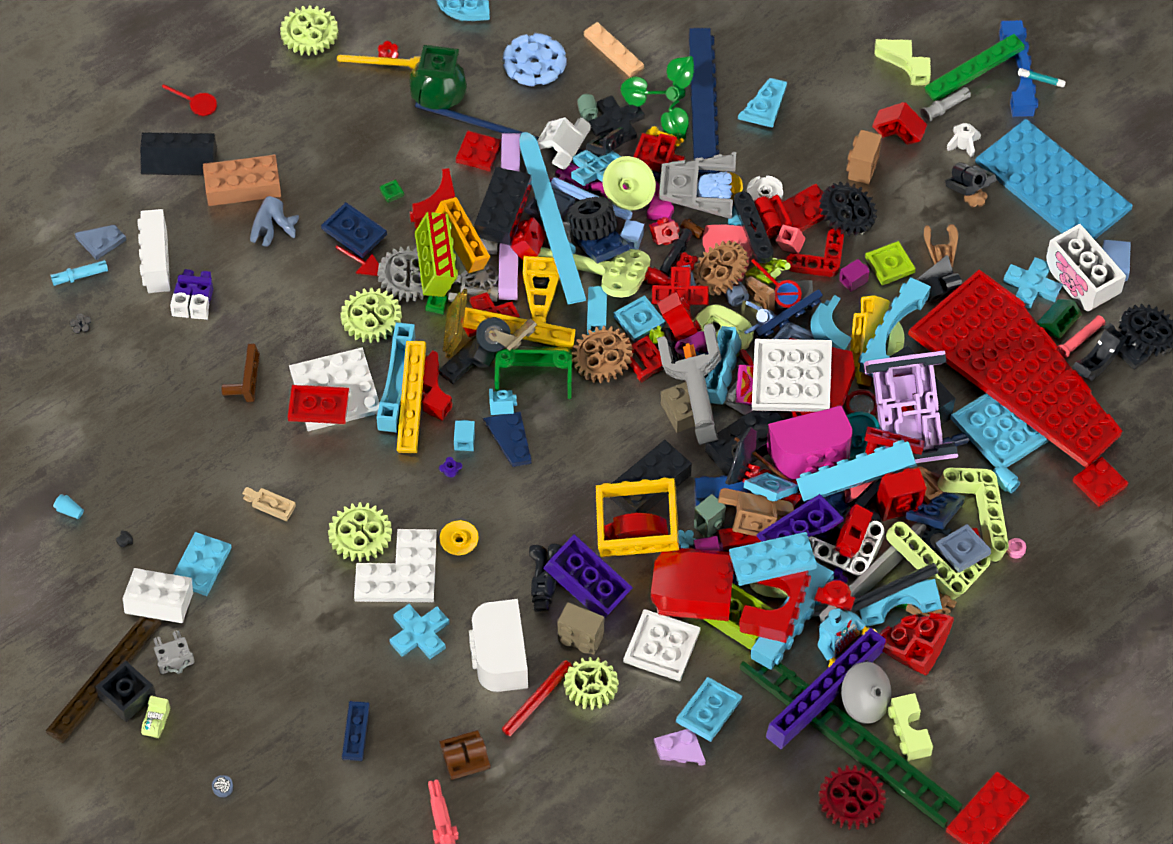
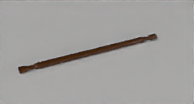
M735 437L734 440L739 442L740 439L738 437ZM756 452L752 453L782 479L792 482Z

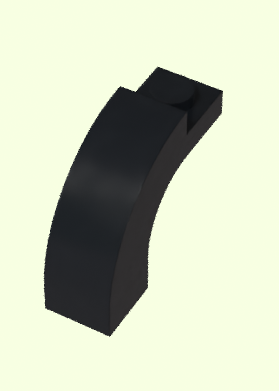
M1113 327L1106 329L1093 350L1086 357L1076 361L1072 368L1082 377L1088 378L1091 381L1096 379L1113 361L1127 337Z

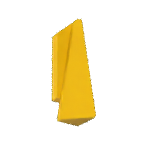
M875 295L861 297V313H855L853 318L850 351H852L854 357L856 382L864 386L871 385L872 377L859 371L860 363H858L862 352L866 353L869 340L871 338L874 339L876 336L875 331L878 325L883 324L884 315L890 304L889 300Z

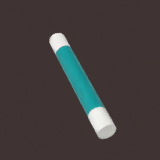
M1021 68L1018 70L1019 76L1060 87L1065 86V80Z

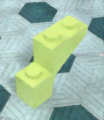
M876 39L875 56L907 71L911 79V85L929 84L931 75L930 57H912V40Z

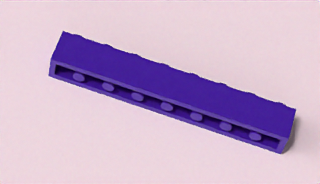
M870 628L769 724L766 738L782 749L842 692L843 680L851 667L862 662L872 663L882 653L886 639Z

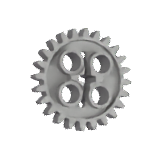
M408 246L404 251L400 247L399 252L393 249L392 254L387 252L386 257H382L381 263H379L377 275L379 276L378 282H382L381 288H386L387 293L392 292L394 297L398 295L399 301L405 297L406 302L409 301V298H412L415 302L417 296L421 300L424 297L420 269L418 268L417 248L410 251ZM407 261L410 262V267H409V277H410V278H409V287H406V279H407V271H406V268H407Z

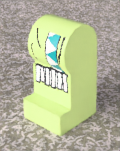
M150 696L148 711L142 725V735L155 738L160 737L170 711L168 699Z

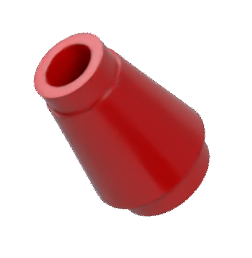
M656 267L648 268L644 279L647 284L670 286L671 278Z

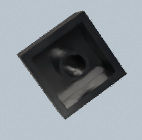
M126 660L96 686L99 698L125 722L130 720L149 703L150 696H156L153 684Z

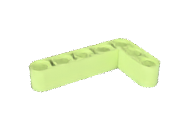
M946 468L937 482L938 488L947 493H971L976 495L983 541L991 549L990 560L994 562L1001 560L1009 548L996 474L989 469Z
M897 522L886 532V538L889 543L917 570L931 563L936 564L938 572L942 573L943 578L939 577L937 573L927 579H935L938 590L943 595L947 594L952 600L962 595L990 565L991 560L987 556L980 560L981 566L975 563L958 573L948 566L905 523ZM894 530L899 531L900 536L896 535ZM909 544H912L915 550H912ZM923 558H926L929 564H926ZM964 572L969 575V579L964 576ZM952 585L957 588V592L952 589Z

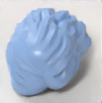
M721 171L716 174H704L697 182V197L730 199L731 195H733L730 190L732 185H729L732 183V175L727 171Z

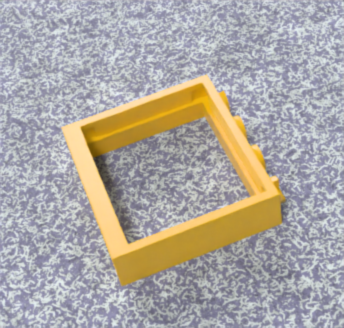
M661 478L660 480L644 479L639 482L623 481L617 484L603 483L602 485H596L597 532L600 557L679 550L677 496L674 478ZM669 492L671 535L605 541L603 498Z

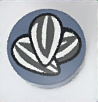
M225 775L216 777L212 783L213 792L219 797L230 795L233 791L232 780Z

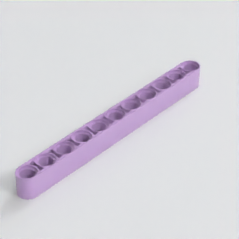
M502 133L501 168L520 172V133ZM500 243L499 300H518V255L513 251L511 245Z

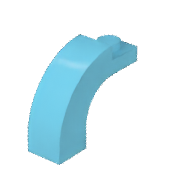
M834 295L830 301L827 299L824 304L820 303L813 313L811 331L815 340H832V347L845 350L852 338L840 331L833 322L832 313L840 301V298Z

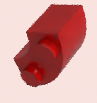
M677 292L657 303L662 316L665 318L677 341L690 337L702 330L698 320L694 321L687 309L689 307L685 297L680 298Z

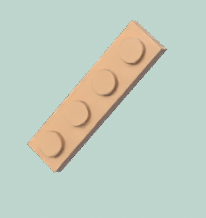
M598 22L584 31V36L630 78L644 69V64Z

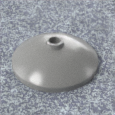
M862 662L854 665L849 669L843 680V704L853 719L861 723L876 722L885 715L890 705V681L884 670L874 663Z

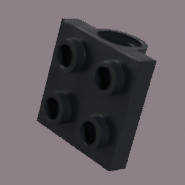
M959 162L954 165L952 177L945 180L946 187L963 195L970 196L981 188L990 186L991 183L997 180L994 173L975 165L971 167Z

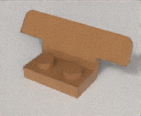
M722 488L719 493V503L737 506V514L732 528L734 532L757 536L756 534L776 522L777 515L786 516L794 511L793 504L784 500L770 501L765 496Z

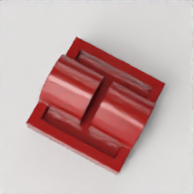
M778 194L771 198L767 196L759 197L754 201L769 239L779 234L783 225L794 226Z

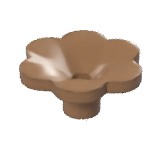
M982 189L976 191L973 195L964 196V200L969 202V205L972 207L977 205L983 206L987 199V194Z

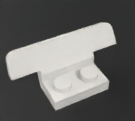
M565 117L550 121L537 140L539 148L549 149L554 147L558 153L552 164L561 169H566L591 129V125L583 118H579L575 125Z

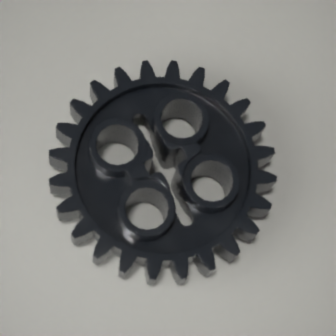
M840 181L838 185L833 183L832 186H828L819 200L821 202L819 208L823 209L820 214L826 215L823 220L830 221L828 226H835L834 231L840 229L841 234L846 231L848 236L852 232L857 236L859 233L863 235L865 231L868 232L874 225L877 218L875 215L877 209H874L876 203H871L873 197H867L868 192L863 193L862 187L857 189L855 183L851 187L849 182L843 185Z
M1140 304L1139 307L1134 305L1133 308L1128 307L1127 311H1124L1118 328L1122 329L1120 333L1127 337L1126 340H1129L1128 346L1134 345V350L1141 349V354L1147 351L1149 356L1154 353L1156 357L1159 353L1164 356L1166 352L1170 353L1173 349V319H1169L1170 314L1164 315V310L1159 312L1157 306L1152 309L1150 304H1148L1147 308L1143 304Z

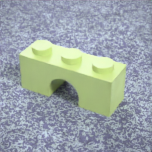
M915 693L892 698L890 707H888L889 716L895 722V734L901 740V752L906 755L908 761L931 756L933 749L927 729L914 730L909 726L910 722L919 720L921 712Z

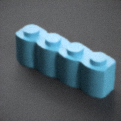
M722 326L717 335L721 360L714 370L708 373L705 379L710 403L723 404L727 398V387L732 381L731 371L736 366V355L742 345L736 328Z

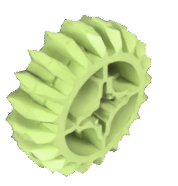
M589 657L588 661L582 658L581 664L575 662L574 667H569L568 673L565 674V693L569 695L570 701H575L576 706L583 704V709L590 706L593 710L595 705L601 709L602 703L608 705L609 699L613 700L615 693L618 691L619 680L617 679V673L613 672L612 665L607 666L606 660L600 663L599 657L596 661H592L591 657ZM601 676L606 679L607 686H604L603 682L600 681ZM576 680L582 685L581 691L575 685Z

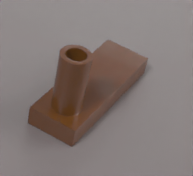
M255 343L248 344L243 383L222 384L223 396L243 395L246 402H254L260 357Z

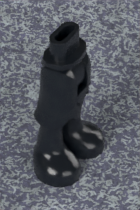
M550 544L548 551L541 545H531L529 547V555L535 560L536 564L535 574L531 583L533 610L536 612L548 611L549 604H552V598L558 581L543 568L548 557L550 560L560 550L562 545Z

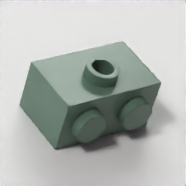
M713 494L695 507L694 528L705 538L714 535L724 526L726 506L723 503H719V498H716Z

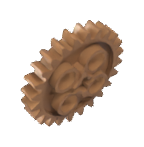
M730 240L727 243L722 241L720 246L715 243V248L709 247L708 253L703 252L704 257L698 258L701 262L695 264L698 269L693 271L696 286H709V294L713 296L716 293L719 296L721 291L726 293L727 288L732 290L733 284L738 285L737 280L744 278L741 274L747 272L744 267L749 265L746 262L749 257L744 248L736 241L733 243Z
M603 326L600 331L598 327H595V332L589 329V335L582 334L583 340L577 339L578 345L573 346L575 352H572V361L576 371L579 372L580 376H584L585 380L591 377L593 383L596 379H599V382L602 383L605 378L607 382H610V377L616 380V374L623 375L622 369L628 370L627 364L632 363L630 357H633L631 351L633 347L630 344L629 338L626 337L624 332L621 333L619 329L614 331L612 326L608 330Z

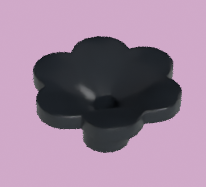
M588 200L586 201V207L579 209V213L592 214L600 208L594 207V201Z

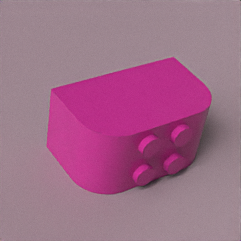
M842 406L768 424L767 451L778 471L789 479H798L803 473L811 471V474L819 472L818 469L823 466L829 465L831 468L837 466V462L848 459L849 461L852 427Z

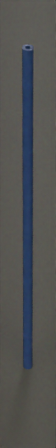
M417 102L415 105L416 108L496 132L520 133V136L523 133L522 131L452 110H432L421 106V104L419 105ZM578 149L575 155H578L579 153L585 150ZM652 171L654 178L661 181V173Z

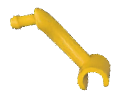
M655 126L651 127V129H648L646 132V134L652 136L659 135V133L673 136L671 134L659 131V129ZM683 138L677 139V147H680L681 143L684 142Z

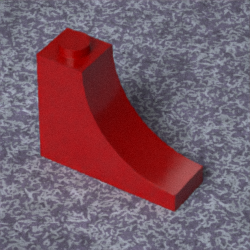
M449 168L442 169V181L433 195L421 202L412 204V212H409L411 223H415L416 229L427 212L435 213L441 201L455 198Z

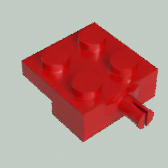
M642 133L634 154L635 158L640 159L651 170L661 172L662 164L685 160V156L675 154L677 137L659 133L658 137Z

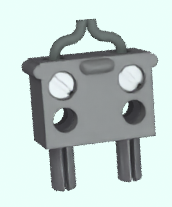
M178 630L177 635L175 631L173 632L174 641L162 644L160 637H157L158 642L156 637L154 638L156 645L154 650L161 674L167 672L180 674L184 668L195 662L185 637L182 638Z

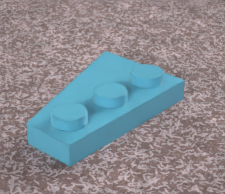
M769 78L758 91L757 96L747 104L744 111L739 113L738 119L773 128L787 82Z

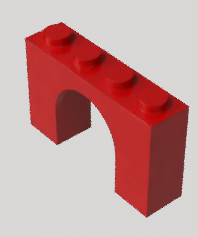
M808 571L757 582L758 584L783 590L789 596V600L784 606L775 610H764L745 605L739 620L740 632L787 643L788 637L792 636L794 632V619L798 620L799 605L800 603L803 604L805 600V587H809L811 582V576Z

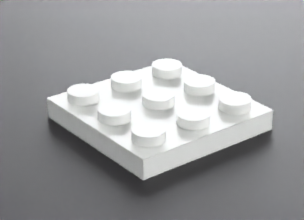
M644 609L625 654L624 663L681 681L700 633V627Z

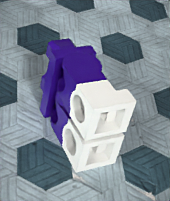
M185 269L183 274L178 275L177 278L178 281L170 304L172 316L189 318V315H191V318L208 320L209 304L213 293L211 272L203 271L200 277L194 276V271Z

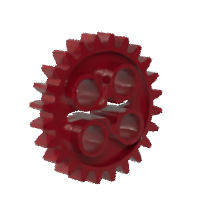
M846 765L845 771L838 767L837 774L831 771L830 777L826 776L824 779L825 783H821V790L819 791V797H821L819 804L823 805L821 811H828L826 818L833 817V824L839 821L840 828L844 824L848 825V830L851 829L852 825H855L856 829L859 830L860 824L867 828L868 821L874 824L875 817L880 818V812L884 811L885 806L883 804L886 803V798L884 797L886 791L881 790L883 783H877L878 776L871 777L872 771H869L867 774L864 773L865 767H862L860 771L857 770L856 765H854L853 770H850L848 765ZM850 782H855V783H857L858 785H857V786H851L849 783H850ZM838 793L841 794L843 797L837 798L833 794ZM863 797H869L871 801H865ZM852 808L856 812L850 813L847 809Z

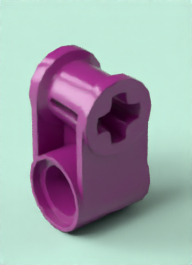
M704 331L679 340L675 344V350L679 354L680 360H683L684 357L682 344L684 346L687 343L690 345L694 344L695 352L708 353Z

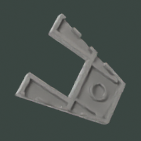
M736 152L722 156V154L714 155L713 158L703 159V157L696 158L695 161L689 162L683 160L662 164L659 199L732 219L733 199L697 197V182L699 170L735 172Z

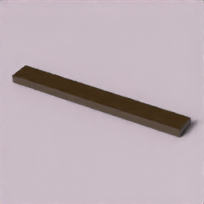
M141 616L45 730L46 734L63 744L100 699L96 686L125 660L130 663L162 625V621L156 618Z

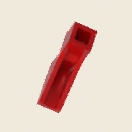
M432 350L429 355L425 356L422 392L425 394L421 402L423 404V412L443 421L453 407L452 397L445 394L438 386V353Z

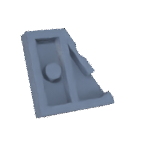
M115 225L75 233L76 239L96 260L126 241V236Z

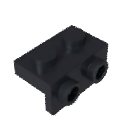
M619 127L610 134L602 133L587 143L586 150L593 152L595 155H607L623 144L625 139L623 134L624 128Z

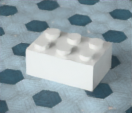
M134 568L123 596L124 612L126 614L183 623L193 595L192 578Z

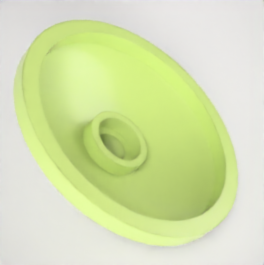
M623 156L613 160L606 167L603 174V188L609 200L617 207L630 211L638 210L646 206L654 196L656 187L654 175L651 169L640 159Z

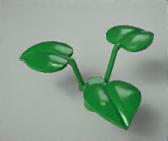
M693 56L676 58L670 61L667 66V77L674 82L673 86L665 91H646L648 87L647 81L641 77H631L621 85V93L629 105L637 107L643 105L647 99L646 94H666L669 100L674 101L669 107V112L662 114L661 125L666 133L677 137V139H686L689 126L687 112L682 108H674V106L685 97L686 92L684 88L688 87L692 81L694 74Z

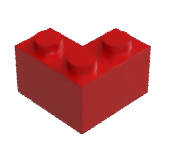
M906 102L879 110L872 127L883 138L897 134L909 145L921 141L927 124Z

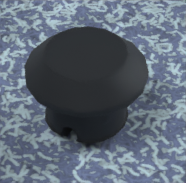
M122 530L121 535L116 538V541L120 547L124 548L127 544H133V537L129 532Z

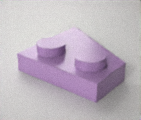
M685 729L654 738L660 760H676L681 763L690 761L699 763L698 765H705V759L697 737L691 730Z

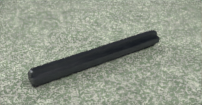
M936 564L926 565L856 598L850 612L854 613L937 574L938 568Z

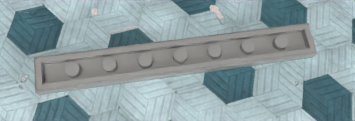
M916 522L910 529L922 539L927 527L926 524ZM909 544V547L913 550L914 546ZM892 545L849 586L851 596L856 599L868 593L904 556ZM829 605L819 614L820 622L825 621L829 617V612L833 609L846 610Z

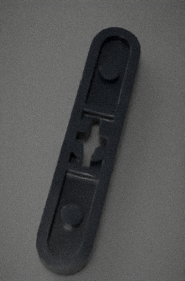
M738 192L734 196V207L754 257L760 263H768L773 259V248L753 198L747 192ZM751 222L756 227V232L753 227H750Z

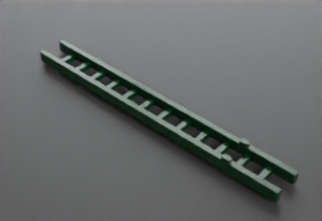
M742 661L740 663V669L787 706L810 686L782 663L775 664L773 667L782 674L774 684L763 676L769 668L763 666L757 672L746 662ZM786 679L797 686L789 696L779 687ZM832 702L825 707L828 712L820 720L815 717L809 722L941 827L945 828L948 820L938 813L944 804L942 803L944 801L958 812L962 809V803ZM833 715L844 723L836 732L825 725ZM849 727L860 735L852 744H849L840 737ZM864 740L875 747L867 757L856 749ZM880 752L891 759L884 769H881L872 762ZM896 764L907 772L899 782L888 774ZM912 776L923 784L915 794L904 787ZM928 789L939 797L931 807L920 799Z

